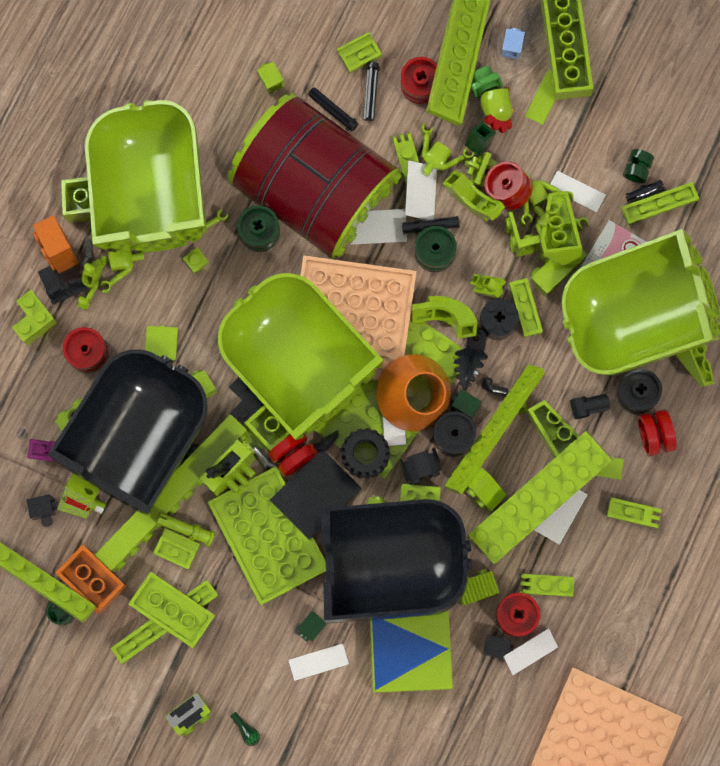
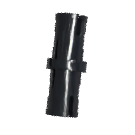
M658 180L647 186L642 185L639 189L626 193L625 197L628 198L626 200L630 204L665 191V187H662L664 184L661 180Z

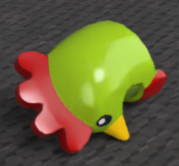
M506 86L505 89L487 91L480 98L481 108L485 115V123L487 125L490 124L491 129L494 131L499 129L500 133H505L507 129L512 128L510 118L514 109L511 107L509 86Z

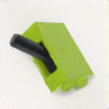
M237 439L199 479L217 497L222 495L228 488L234 493H238L241 488L235 481L237 480L242 486H246L249 481L242 474L245 472L250 478L255 475V471L250 467L256 460L253 455L255 453L253 448L246 441L241 443Z

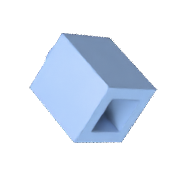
M517 28L506 29L501 56L520 59L525 32Z

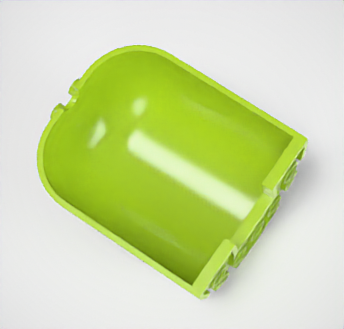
M145 100L143 101V106L136 107V104L128 103L123 107L111 109L99 116L90 127L85 141L93 245L104 250L110 247L116 249V252L129 253L131 249L140 251V253H148L183 247L187 245V241L196 242L201 239L202 233H206L197 130L189 113L182 106L171 101Z
M677 230L584 265L570 277L562 296L563 324L567 330L570 329L571 336L567 337L568 343L576 359L583 367L601 375H616L719 340L720 322L717 319L720 318V309L709 272H706L705 268L701 266L703 258L700 252L690 244L692 239L685 230Z
M282 273L265 279L258 286H252L247 291L249 296L246 299L239 298L234 302L233 308L225 315L219 327L218 346L223 359L294 439L299 440L303 438V433L309 435L319 427L318 423L320 421L322 423L327 422L361 391V384L363 382L367 384L375 376V368H381L384 360L310 280L297 274Z

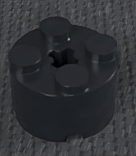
M502 298L490 300L482 308L479 319L480 328L485 331L486 336L490 339L504 340L516 330L519 321L518 310L515 304L509 300ZM497 316L501 317V323L497 322Z
M432 448V453H428V450L408 456V461L403 462V459L399 460L405 481H410L411 485L421 482V477L427 475L429 478L439 476V471L443 470L436 448Z

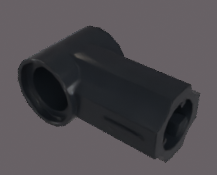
M607 393L569 400L574 420L610 410Z

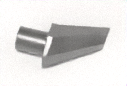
M87 237L81 252L83 258L80 265L82 266L89 263L90 259L94 260L93 243Z
M255 445L254 455L263 469L265 467L270 469L275 466L277 467L278 463H273L268 454Z

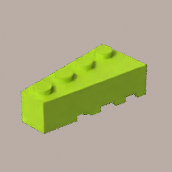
M545 400L531 407L526 412L553 459L579 437L575 430Z

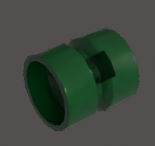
M632 149L628 158L629 164H626L623 177L635 183H646L649 175L648 169L652 166L654 156L644 150Z
M49 603L46 614L52 623L68 625L74 621L75 617L54 603Z

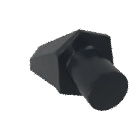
M336 430L325 438L320 439L321 442L314 443L313 446L316 450L323 449L324 452L327 451L339 437V431Z

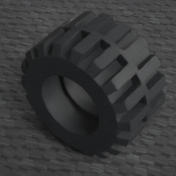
M360 428L356 432L352 431L344 439L341 447L342 462L346 470L353 476H357V478L370 479V477H376L388 465L390 458L388 442L376 430H370V428L361 430ZM369 443L376 448L377 457L372 463L361 464L356 461L354 450L359 444Z

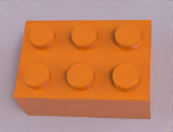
M54 215L33 225L35 229L33 235L52 270L56 269L58 273H61L76 265H80Z
M83 544L55 572L74 592L94 604L96 607L94 611L100 615L128 587Z

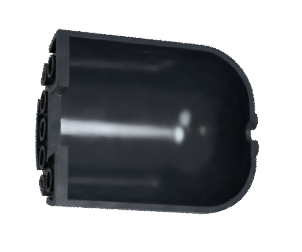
M135 349L115 355L103 366L51 448L48 456L57 463H61L70 472L77 476L80 475L84 480L98 487L99 490L127 506L130 505L142 514L144 512L145 515H148L203 427L207 416L208 402L203 387L196 378L188 373L189 370L182 365H178V367L171 365L172 360L164 355L159 357L152 352Z
M422 499L322 508V545L326 552V582H323L324 621L326 624L438 615L453 608L464 595L468 584L469 571L473 570L472 558L468 559V552H471V540L466 539V532L461 517L449 505L437 500Z

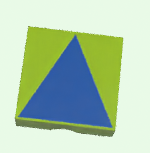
M449 610L433 616L370 620L373 693L453 689Z

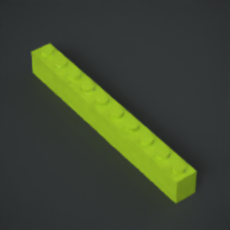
M230 414L174 472L150 513L145 515L144 512L142 514L136 511L95 556L112 572L116 570L119 572L126 565L125 561L127 558L135 556L140 550L139 546L143 542L147 543L153 537L152 532L156 528L160 529L163 527L155 523L158 520V514L162 512L168 516L170 514L174 515L181 507L179 504L184 499L186 501L190 499L194 494L193 490L197 486L201 487L204 484L199 478L237 439L243 443L248 438L247 429Z

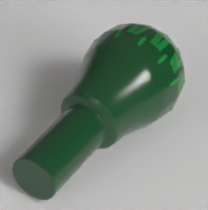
M237 712L233 713L230 718L239 727L244 743L248 746L257 745L260 741L259 732L248 723H245Z

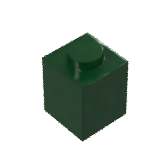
M481 121L470 131L465 146L480 156L490 147L496 132Z
M462 389L459 394L456 392L450 401L453 403L451 409L465 413L471 419L481 404V400Z
M311 611L297 628L300 631L298 635L306 642L309 639L313 642L327 624L321 617Z

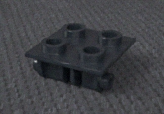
M77 265L61 273H58L56 269L52 270L51 266L38 271L52 305L87 290L86 285L82 282V276Z

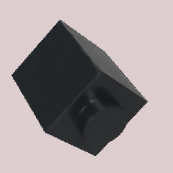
M51 495L26 499L30 519L38 520L56 515L55 510L58 509L56 498L53 499Z
M487 635L483 655L505 660L504 656L513 651L514 645L510 644L511 640Z

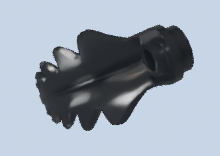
M477 327L476 333L479 336V340H475L473 336L467 337L466 347L455 352V355L460 358L455 359L453 363L460 366L455 368L454 371L459 372L456 375V379L461 380L458 384L462 386L463 390H467L468 387L472 386L470 381L474 382L476 380L473 375H479V371L476 368H483L484 364L480 360L488 358V355L484 352L486 348V333L479 327Z

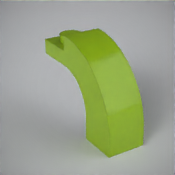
M454 170L442 183L460 204L486 222L488 220L493 221L505 208L502 202L483 194L470 182L465 174Z
M428 296V302L411 305L412 323L439 320L451 325L458 339L476 336L478 322L474 313L468 306L456 299L445 296Z

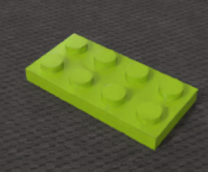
M152 572L148 574L128 604L193 649L215 618V615Z

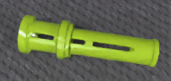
M162 512L158 514V520L155 522L189 536L191 541L197 540L202 542L206 547L211 545L215 536L214 530L208 531L201 528L199 524L191 525Z

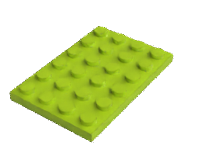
M276 466L248 480L249 483L246 486L239 485L241 489L238 493L229 490L208 501L260 606L326 572V561L314 538L312 537L309 540L270 501L286 485Z

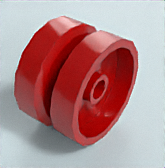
M415 57L407 61L403 66L400 77L401 91L410 102L416 104L428 103L437 68L436 62L427 57Z
M504 161L493 166L487 173L484 182L485 190L489 196L502 202L506 210L522 207L532 195L533 185L531 179L518 164L512 161Z
M76 328L67 335L63 343L64 357L79 372H96L104 366L108 359L109 351L106 342L92 328Z
M666 409L656 411L654 419L649 413L638 416L639 433L648 457L658 455L661 449L665 453L676 450L675 431Z
M304 433L303 438L295 440L292 435L288 436L268 453L273 463L281 462L278 470L283 477L303 467L318 453L312 444L304 445L308 439Z
M512 593L506 596L498 604L496 610V622L499 628L506 635L512 637H523L533 632L540 620V608L537 602L530 595L524 593ZM515 612H520L521 618H514Z

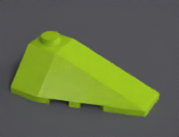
M568 191L549 193L540 238L544 256L561 265L576 264L582 261V245Z
M706 345L676 354L677 358L701 387L715 384L711 364L705 356V352L708 351Z

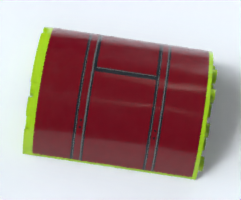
M290 93L289 96L286 94L278 100V105H272L251 129L243 141L242 152L239 150L232 161V164H234L233 170L230 169L228 171L227 182L257 205L271 209L279 221L328 257L335 260L346 251L344 247L348 242L352 243L357 237V226L359 223L363 224L369 215L367 214L371 208L374 209L383 198L386 199L392 191L390 188L400 182L403 177L401 175L402 171L294 93Z

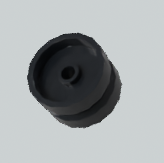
M647 369L631 370L623 377L617 387L618 403L629 413L638 415L647 413L655 407L661 398L662 385L660 379L655 373ZM636 390H641L642 394H639V391L636 392Z
M458 411L442 415L436 422L433 431L434 444L437 449L450 457L466 454L474 444L476 437V427L472 419L465 413ZM453 431H457L458 436L454 437L451 434Z

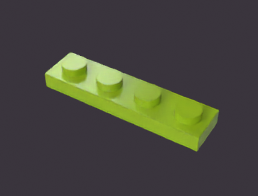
M693 182L622 206L621 210L627 225H631L694 203L699 200Z

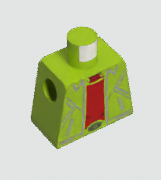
M73 473L64 489L57 510L88 518L91 510L102 514L107 503L97 499L100 491L98 487Z

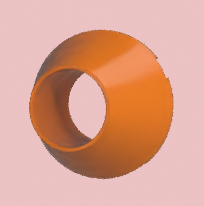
M418 354L398 357L383 369L378 378L376 400L379 410L390 424L406 431L428 429L434 426L438 419L447 412L451 400L450 381L444 369L429 357ZM417 375L426 378L432 390L430 402L420 411L414 410L406 397L407 386Z

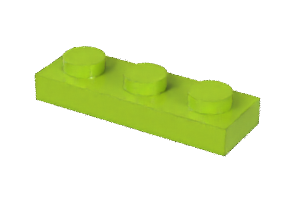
M528 278L509 282V288L518 310L519 322L524 338L542 334L543 330Z

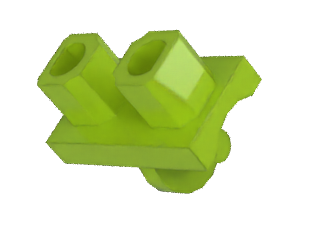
M485 152L484 155L481 154L479 158L473 157L472 161H466L464 164L468 168L467 175L471 176L470 182L475 187L485 188V170L489 171L497 164L495 160L490 158L491 154Z
M474 274L470 284L475 287L473 290L475 294L496 299L503 293L502 286L505 285L506 280Z

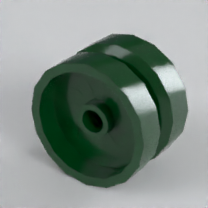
M261 205L251 206L240 215L237 226L244 246L255 252H266L276 245L280 237V226L278 218L271 209Z
M441 226L425 228L418 234L415 241V258L417 263L429 272H441L448 269L456 257L457 242L454 235L448 229Z

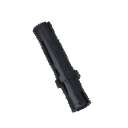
M454 216L430 220L418 219V221L402 222L403 235L419 233L430 226H441L446 229L459 228V217Z

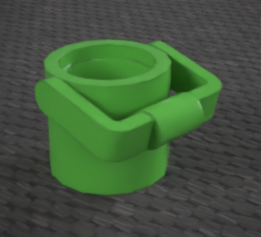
M490 66L474 71L471 88L476 99L481 98L483 93L499 89L503 85L497 72L493 73Z

